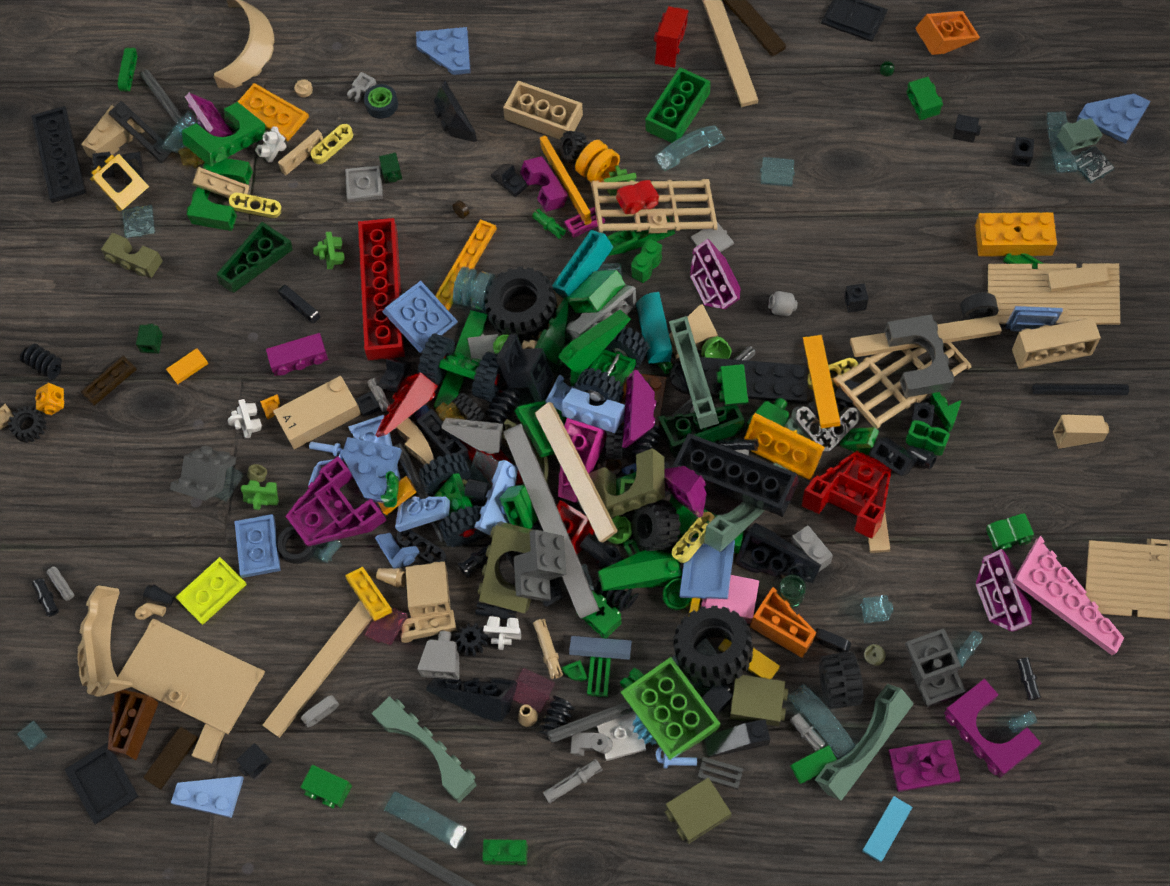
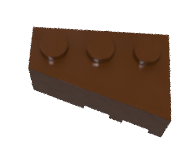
M120 690L113 693L115 695L114 705L111 707L113 717L109 729L108 750L117 756L136 761L159 702L149 695Z

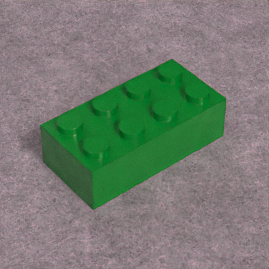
M679 67L646 117V131L677 145L709 96L711 81Z

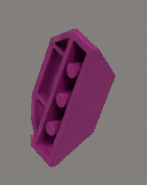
M706 239L693 249L690 277L705 306L726 309L740 299L741 288L726 258L709 239Z
M634 370L627 377L622 446L624 448H627L645 435L655 424V417H653L656 407V400H654L655 392L637 370Z
M685 466L664 469L665 490L669 491L678 502L697 517H702L706 499V491L704 489L706 484L701 475L698 476L694 470H690Z
M1001 549L983 557L976 587L989 621L1014 632L1031 625L1032 608L1026 592L1013 583L1018 571Z

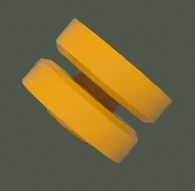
M594 140L581 152L577 159L575 170L584 178L587 177V180L591 183L592 181L604 182V179L611 178L609 172L615 171V166L620 161V155L614 150L608 149V146L602 141Z

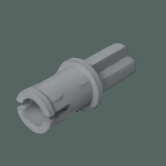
M800 713L796 714L789 721L800 732L801 738H805L815 751L825 746V742L813 730L814 726H810Z

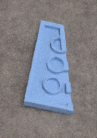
M384 415L348 427L355 439L393 446L390 433L382 437L375 436L382 419L385 417ZM397 466L395 470V475L398 476L400 481L401 479Z
M506 460L499 461L492 479V489L487 492V502L485 506H482L479 513L481 518L476 522L474 528L490 535L492 527L500 521L509 523L500 497L508 487L515 486L517 466Z

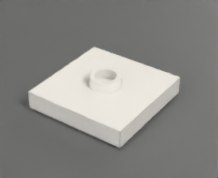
M635 712L597 726L598 732L605 734L613 742L611 751L605 754L606 761L646 751L644 740L638 739L639 735L633 733L635 727L632 724L636 718Z

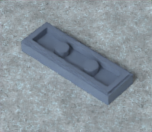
M571 636L569 655L630 659L632 641Z

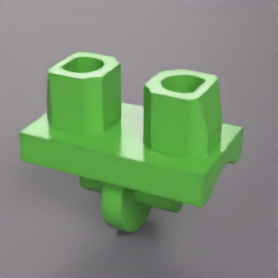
M616 165L615 171L609 172L611 178L604 179V182H629L630 180L636 182V173L627 174V169L620 170L619 165ZM607 189L609 196H615L618 189Z
M326 232V239L323 242H318V246L314 247V255L319 256L321 260L326 258L327 269H333L334 265L343 264L344 253L334 251V249H341V237H332V232Z
M250 480L247 485H242L241 487L243 502L253 504L254 510H260L261 505H278L276 483L268 482L266 487H260L259 482Z

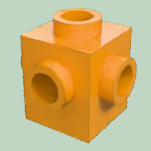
M47 383L37 389L35 397L36 410L47 415H53L63 409L64 389L51 383Z

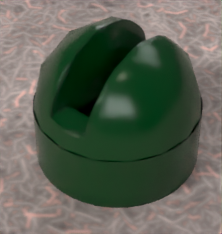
M891 61L883 62L880 67V73L885 77L893 75L894 64Z

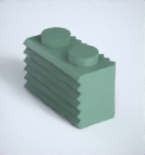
M1083 118L1073 124L1070 122L1064 124L1057 138L1063 143L1066 152L1096 144L1103 135L1092 118L1087 120Z

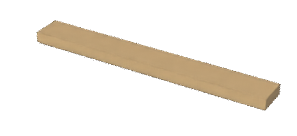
M702 0L741 107L757 104L758 98L722 0Z
M989 316L938 324L937 333L939 338H942L943 343L1000 335L1002 330L997 317ZM885 333L850 339L855 357L921 347L916 344L889 347Z
M548 402L535 412V415L599 542H605L618 531L553 403Z
M361 601L356 604L264 722L263 727L278 738L282 736L371 621L372 617Z

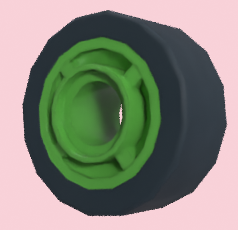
M386 84L374 85L365 93L364 102L366 109L372 117L379 119L388 118L398 109L396 92Z

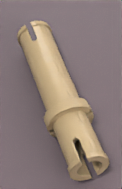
M545 619L536 620L533 622L542 648L543 661L548 667L550 678H560L563 676L558 661L559 656L553 647Z

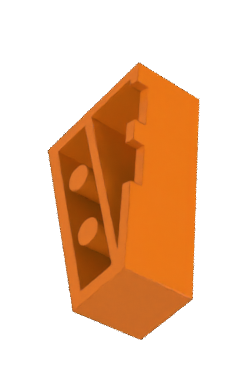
M772 587L753 616L750 628L801 658L806 654L816 634L813 628L790 608V604L777 594V590Z

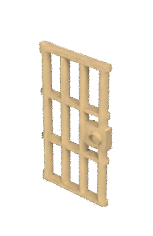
M702 179L701 181H651L655 189L668 188L669 195H659L658 202H670L671 208L641 209L636 214H625L622 209L600 210V203H618L616 196H598V190L619 189L638 182L630 180L629 182L592 181L591 183L599 233H603V231L635 230L637 232L649 230V233H667L668 230H717L718 228L709 179ZM673 188H705L706 194L674 195ZM707 201L708 208L676 207V202ZM710 215L711 222H679L678 216ZM634 216L635 223H602V217ZM639 216H647V223H640ZM666 216H673L674 222H667Z
M951 342L943 343L948 349L944 352L948 359L954 356L960 362L959 365L950 370L954 376L965 369L971 368L968 360ZM918 347L914 351L910 349L902 350L906 356L882 371L874 363L891 352L866 357L863 362L854 368L834 377L833 382L837 387L840 386L853 401L855 407L873 427L878 429L882 423L905 408L909 409L914 402L919 403L932 394L913 396L906 399L899 392L902 389L900 381L893 385L887 378V376L911 361L918 370L929 367L932 361L924 365L917 358L926 352L923 347ZM869 367L875 376L853 390H850L845 385V381ZM879 381L888 388L865 404H862L856 397ZM894 395L900 403L875 419L868 410Z

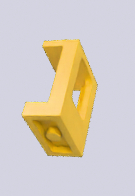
M112 154L104 161L106 165L103 168L98 166L91 172L93 176L90 180L95 181L116 204L115 207L122 211L149 186L120 154L115 157ZM113 163H117L132 180L120 193L115 192L102 178V173Z

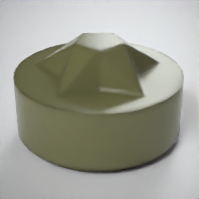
M258 464L249 466L247 477L250 480L263 482L266 479L267 470L265 467Z
M877 644L869 645L864 651L865 660L873 666L880 665L885 660V650Z

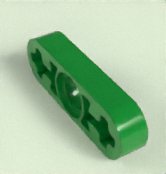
M126 47L124 49L118 77L119 91L129 92L131 90L137 62L136 48Z

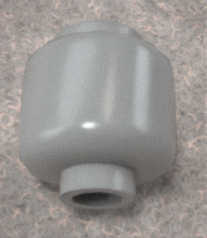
M776 291L774 295L770 296L768 307L773 314L788 317L793 311H796L797 300H795L792 293Z

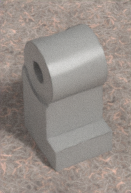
M578 733L572 735L571 754L584 756V751H597L606 754L611 751L613 742L611 738L602 733Z

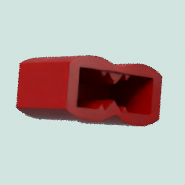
M644 180L634 185L619 188L616 199L625 214H636L641 209H652L658 205L659 195L651 181Z

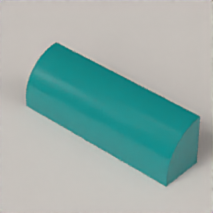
M591 230L553 283L554 291L562 298L568 297L594 271H597L613 249L612 244L604 233Z
M649 293L641 297L636 303L642 336L645 339L644 342L648 344L647 360L648 363L670 362L672 346L660 293Z

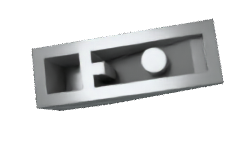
M445 418L442 424V429L479 451H485L489 454L499 453L503 424Z

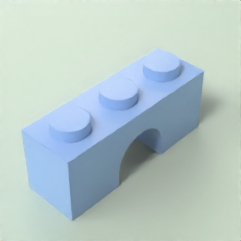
M572 388L562 401V416L615 433L624 420L625 405L607 399L603 405L593 406L589 404L590 393Z

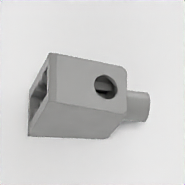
M440 631L438 640L427 641L417 669L421 677L459 680L458 646L456 642L450 641V632Z

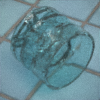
M463 266L454 284L453 303L459 305L462 303L463 306L467 307L471 302L472 308L486 311L484 303L485 291L487 286H491L490 282L495 278V275L481 271L477 276L476 269L472 268L470 270L469 267Z

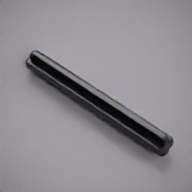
M1034 383L1032 392L1033 394L1128 395L1129 385Z

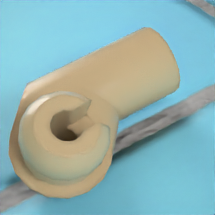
M146 603L135 611V617L141 620L153 614L164 616L166 607Z

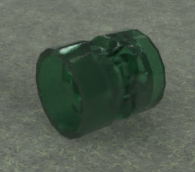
M796 575L786 576L781 581L778 595L790 604L791 609L797 608L803 602L806 591L805 582Z

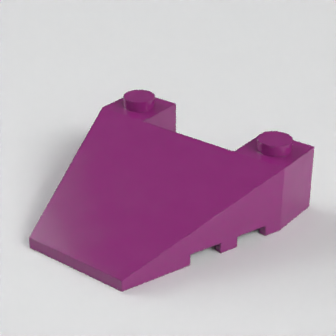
M339 456L319 471L318 477L314 482L310 483L309 489L303 497L298 499L286 515V518L307 546L368 533L386 521V518L372 499H369L354 510L339 490L354 478Z

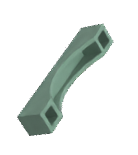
M685 316L669 321L700 429L719 424L688 317Z
M777 463L774 464L775 466L786 469ZM742 502L731 512L718 515L706 526L704 543L721 552L765 510Z
M890 684L885 686L875 700L871 722L860 742L844 757L827 763L816 777L815 781L827 795L842 801L914 703L902 688Z
M389 696L372 713L373 717L388 733H399L409 736L427 747L439 764L444 789L460 803L477 786L474 781L476 777L470 770L466 769L464 771L459 766L461 762L454 755L450 757L445 752L447 748L439 740L435 742L431 738L433 734L425 726L421 728L417 724L419 720L411 712L407 714L403 710L405 706L398 699L394 701Z

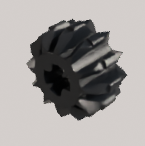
M468 622L466 629L460 626L459 630L461 633H455L457 640L454 641L459 646L458 652L464 651L466 657L469 656L470 652H472L473 657H476V651L483 654L482 647L488 646V643L485 641L488 639V634L483 632L484 627L478 629L477 623L471 627Z

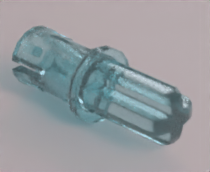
M973 631L965 643L960 645V650L956 654L961 664L960 669L963 668L969 657L975 654L974 650L983 639V636L978 631Z

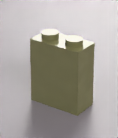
M742 675L739 679L735 678L730 719L746 722L766 719L767 725L779 727L780 720L784 721L786 708H782L783 700L787 701L788 688H785V681Z
M709 778L666 803L667 811H665L668 820L671 823L674 821L678 827L676 832L682 841L686 840L688 844L731 818L732 814Z

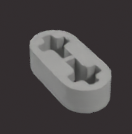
M328 696L304 713L301 720L306 727H311L332 713L339 706V703L334 696Z

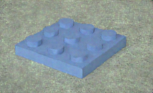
M419 281L382 311L420 353L425 349V344L432 334L443 335L458 322L422 281Z

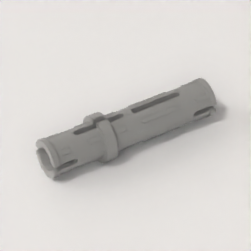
M594 759L581 769L577 768L576 772L547 789L543 794L550 804L574 787L588 782L587 780L602 771V768L598 761Z

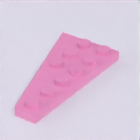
M1041 536L1038 537L1015 576L1013 583L1109 654H1116L1124 637L1108 618L1102 616L1098 611V605L1094 601L1091 602L1085 595L1086 591L1066 567H1062L1056 560L1057 555L1047 549L1043 544L1045 542Z

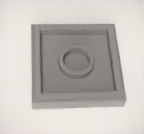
M380 165L345 169L347 202L383 199Z

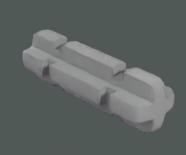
M372 378L368 380V386L377 400L380 409L386 412L390 403L379 386L378 380Z
M55 566L48 569L47 574L61 593L65 601L72 599L74 593L63 576H61L59 570Z

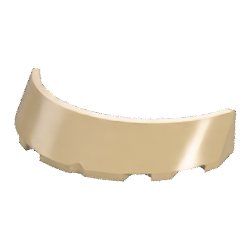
M226 0L229 7L243 8L250 24L249 38L242 53L230 65L214 73L218 88H236L251 77H256L262 71L261 69L265 63L269 62L274 49V33L270 22L260 10L243 0Z
M99 585L96 586L87 601L88 613L80 626L79 633L82 634V640L78 646V666L81 683L83 686H87L88 694L97 697L133 686L132 682L119 680L111 660V626L119 589Z

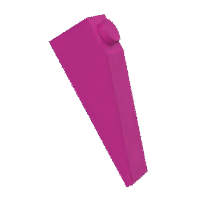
M567 418L564 427L589 474L593 471L602 452L607 433L603 429ZM560 464L558 497L577 503L578 498Z

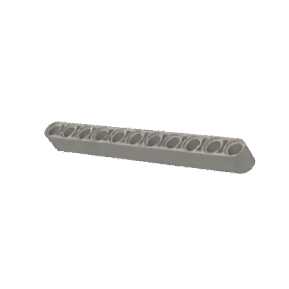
M522 424L503 431L543 531L564 536L567 575L562 577L580 619L599 611Z

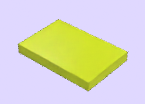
M219 557L180 592L176 599L203 625L247 584Z

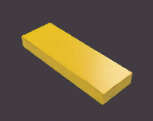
M364 567L345 575L346 580L374 621L392 613V608Z
M725 638L718 647V650L722 653L725 652L732 642ZM753 648V658L747 670L759 678L772 679L780 666Z

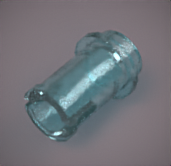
M338 540L329 541L324 549L319 551L318 558L325 563L332 561V556L342 544Z
M1028 711L1017 718L1012 717L1008 721V725L1014 733H1020L1023 728L1037 723L1036 716L1032 711Z

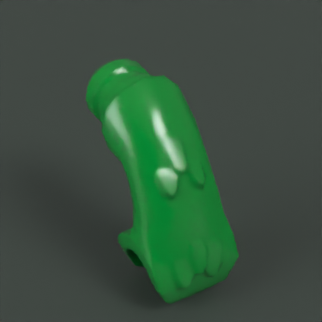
M388 471L385 475L387 490L385 495H381V500L384 502L385 507L390 508L397 505L399 478L394 472Z

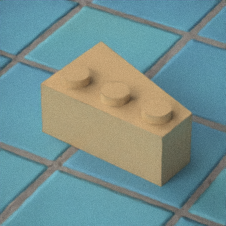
M113 105L110 106L81 144L86 154L93 158L92 154L110 151L111 155L115 154L120 150V146L133 140V136L109 115V111L115 107ZM131 118L127 121L138 133L144 132Z

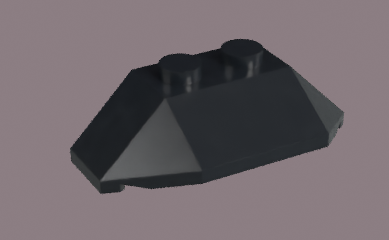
M443 80L434 99L435 108H433L435 116L437 118L440 117L443 130H447L451 137L471 142L477 141L474 128L446 80Z

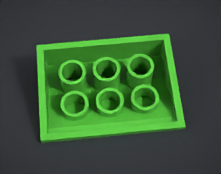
M671 657L621 691L622 696L669 760L693 747L719 729L720 722Z

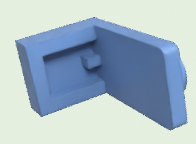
M391 533L380 534L375 537L393 569L412 564L415 561L414 558L419 554L416 546L400 549Z

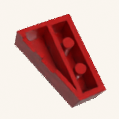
M668 6L666 13L663 12L662 21L658 25V32H655L654 42H656L655 64L675 68L676 55H679L680 51L678 47L680 41H683L687 26V9Z

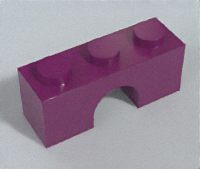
M542 156L525 160L520 174L528 186L533 184L542 186L537 200L545 212L564 207L568 197L567 191L562 187L557 176L550 169L549 164L546 163Z

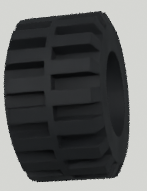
M656 501L635 509L631 521L632 534L634 535V541L637 542V546L641 547L642 550H669L678 541V535H680L679 514L676 513L677 510L673 507L672 503Z

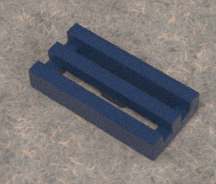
M636 463L622 469L623 477L637 472Z

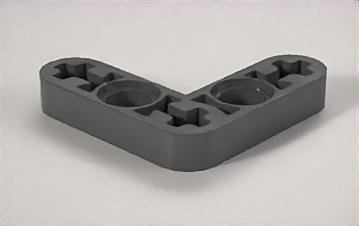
M797 406L792 411V419L808 439L820 445L824 444L822 439H826L825 443L827 445L824 446V451L826 452L832 450L860 419V413L856 408L845 407L839 413L841 431L836 435L834 427L821 428L819 420L808 407ZM800 411L804 412L803 417L805 419L799 418L801 416ZM849 412L852 413V414H851L852 419H848V418H849V414H848ZM812 424L817 426V431L814 434H811L809 430Z

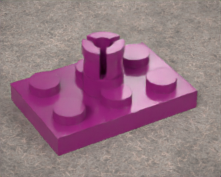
M190 92L185 96L189 103V108L197 115V124L217 137L233 135V132L224 122V119L211 101Z
M951 739L889 749L888 751L898 792L956 783L961 780Z

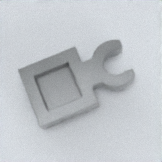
M361 72L352 83L353 89L347 92L348 98L351 99L352 96L356 95L354 99L358 103L361 100V95H365L369 88L376 85V79Z

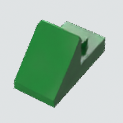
M940 392L932 393L929 403L935 405L934 411L947 432H950L955 423L961 400L948 406L945 396L941 395Z
M875 427L852 428L842 438L839 445L853 452L859 451L868 455L870 449L873 448L879 431Z

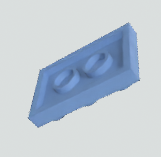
M274 515L235 521L240 576L245 578L281 571Z

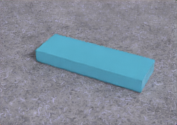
M894 796L862 852L881 863L912 807Z

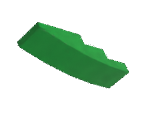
M637 230L618 231L607 236L613 246L608 256L641 248L650 239L657 242L676 233L674 230H668L667 233H649V230H641V232H637Z

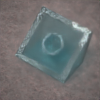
M187 111L168 132L161 145L163 148L179 154L187 148L183 144L182 130L195 123L198 124L190 111Z

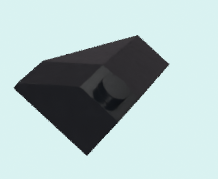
M754 523L748 530L735 560V564L754 573H769L771 576H781L782 574L789 577V579L810 583L814 582L821 567V564L778 534L757 523Z
M434 678L426 686V691L482 718L498 722L503 721L511 710L517 681L503 678H491V681H479V678H472V680L461 681L460 678L459 680Z

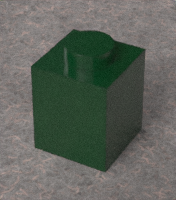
M396 152L379 156L385 183H394L402 180Z
M155 324L139 326L136 346L141 353L159 354L163 336L160 328Z

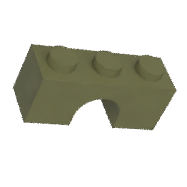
M112 232L101 248L105 256L104 258L110 263L120 264L126 270H134L142 277L152 278L163 262L159 253L142 246L137 253L129 254L132 246L128 239Z

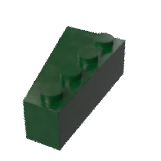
M261 222L218 271L216 276L219 284L235 293L293 251L291 240L264 222Z
M737 404L716 407L715 411L719 424L700 429L695 411L694 413L684 415L677 413L671 417H665V415L658 416L659 427L663 430L662 435L673 458L678 456L688 433L715 443L744 432V418Z

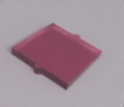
M393 608L392 613L376 621L373 620L365 636L374 639L377 643L382 642L391 646L408 615Z
M523 668L518 680H515L517 681V687L513 700L522 705H529L541 713L546 701L550 700L549 695L555 682Z

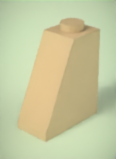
M703 304L699 305L688 316L697 351L702 349L706 340L718 336ZM671 332L669 334V337L672 346V353L677 359L679 358V354L676 348L673 334Z
M1061 415L1053 433L1059 449L1104 441L1109 433V426L1107 422H1104L1103 416Z

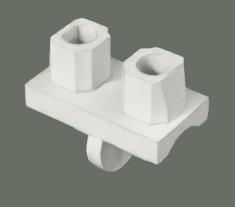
M272 127L270 132L264 133L263 145H257L255 151L259 157H265L267 162H273L278 151L285 150V137L279 133L278 127Z
M242 399L238 401L239 407H237V411L231 412L232 416L228 418V423L230 426H235L237 430L242 427L244 437L250 438L251 433L261 430V422L259 418L250 420L249 417L257 414L255 403L246 404L245 400Z
M490 616L487 626L484 625L483 632L492 638L491 644H498L499 650H503L504 645H511L512 639L521 640V630L517 618H508L507 627H500V618Z

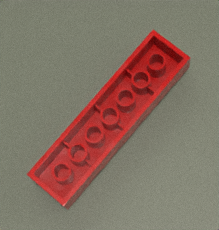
M395 219L359 221L364 349L367 359L369 361L405 357L404 335L382 312L385 307L401 296L398 232Z

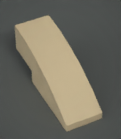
M409 418L396 427L398 434L407 441L405 443L407 452L423 465L429 464L431 460H434L427 440Z

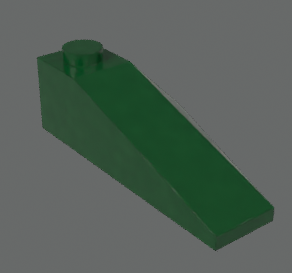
M567 296L564 297L557 308L555 319L551 318L549 321L548 330L544 329L535 348H543L550 368L555 373H558L560 367L563 368L565 364L558 356L566 347V328L570 304L566 299Z

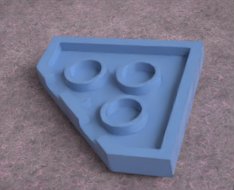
M467 27L416 32L417 49L421 53L430 56L431 60L440 66L443 65L453 75L470 73Z
M1130 94L1088 103L1084 106L1077 121L1083 118L1086 120L1092 118L1100 132L1126 144L1150 101L1136 94Z
M347 437L342 456L366 500L372 499L374 502L384 503L381 500V495H385L387 490L385 475L388 471L395 473L402 450L399 447Z

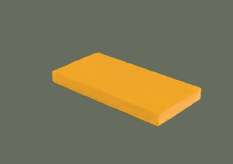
M255 83L237 101L264 122L265 129L271 131L272 127H278L279 133L285 137L286 141H289L309 118L308 113Z
M757 413L753 415L744 438L758 439V450L752 452L808 480L812 479L825 448Z

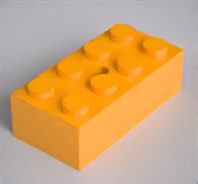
M1053 212L979 213L975 224L978 256H1006L1008 253H1012L1011 255L1026 253L1030 256H1052L1057 246Z

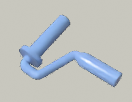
M310 442L309 449L330 452L343 460V449L339 443L328 445ZM332 460L320 461L316 464L308 486L320 474L321 466L327 465Z
M660 747L656 749V760L662 763L664 768H667L668 765L697 766L696 757H675L669 760L665 754L661 758L662 749Z

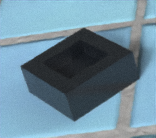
M372 391L355 399L363 417L380 410V406Z

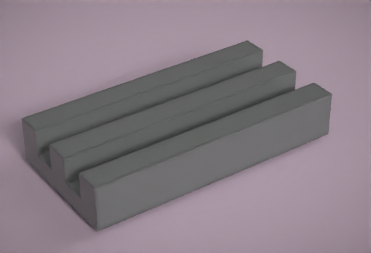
M703 757L698 779L705 780L709 778L712 783L738 790L743 768ZM708 764L718 768L738 773V775L710 768L705 765ZM704 771L734 779L736 782H729L703 773Z

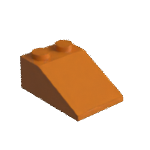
M963 11L926 14L915 28L932 55L945 54L980 38Z

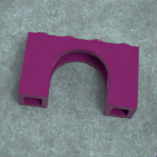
M983 679L950 705L944 714L946 715L945 719L947 722L959 730L960 737L966 743L969 742L972 745L976 756L980 759L983 758L988 764L989 771L1001 778L1034 752L1042 743L1028 727L1012 740L1003 744L989 742L981 736L976 725L977 714L991 704L999 695Z

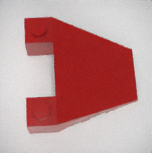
M856 451L840 461L836 467H830L826 470L825 474L818 475L812 479L804 490L802 506L820 514L828 502L858 516L854 531L873 539L882 524L892 469L877 459Z

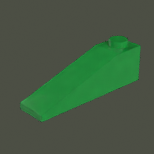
M643 550L600 570L598 575L602 590L608 591L666 586L672 579L681 578L682 571L679 562L669 551Z

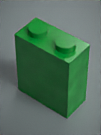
M617 270L594 271L566 299L575 313L599 312L626 284Z

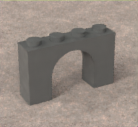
M932 314L887 322L884 330L889 347L916 344L923 347L931 357L932 364L929 367L903 372L900 384L905 398L947 391L954 382L953 372L948 367V356L943 351V340L938 336V325L933 320Z

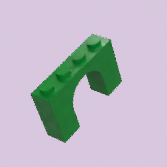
M239 102L224 108V122L236 131L231 136H213L197 123L182 130L183 144L210 167L263 139L265 123Z
M226 158L211 167L206 162L203 164V169L246 185L249 184L253 173L250 163L241 160ZM197 187L196 191L192 194L191 205L188 206L186 211L191 224L232 231L237 218L234 208L210 202L208 200L210 191Z

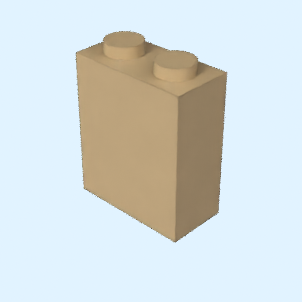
M433 562L431 564L406 567L408 608L411 618L451 612L448 572L445 562Z

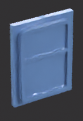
M1015 306L1005 328L1011 331H1022L1028 328L1031 330L1037 329L1044 325L1053 326L1062 314L1063 308Z
M691 538V542L696 541L698 538ZM735 540L721 552L706 543L702 544L691 559L684 563L680 598L728 599Z

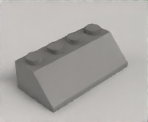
M625 285L599 312L582 313L576 321H571L567 325V338L570 341L575 340L620 309L625 314H628L636 307V288Z

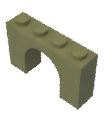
M653 448L636 455L637 474L635 481L630 489L621 495H616V475L604 467L589 473L611 518L665 498L664 456Z
M501 521L492 527L490 538L493 539L486 552L488 562L482 570L484 580L478 588V594H480L479 601L524 614L527 612L531 599L516 596V587L503 578L499 569V562L502 554L508 551L530 552V531L533 530Z

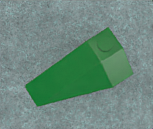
M621 309L571 341L558 357L580 376L582 371L592 364L631 319Z

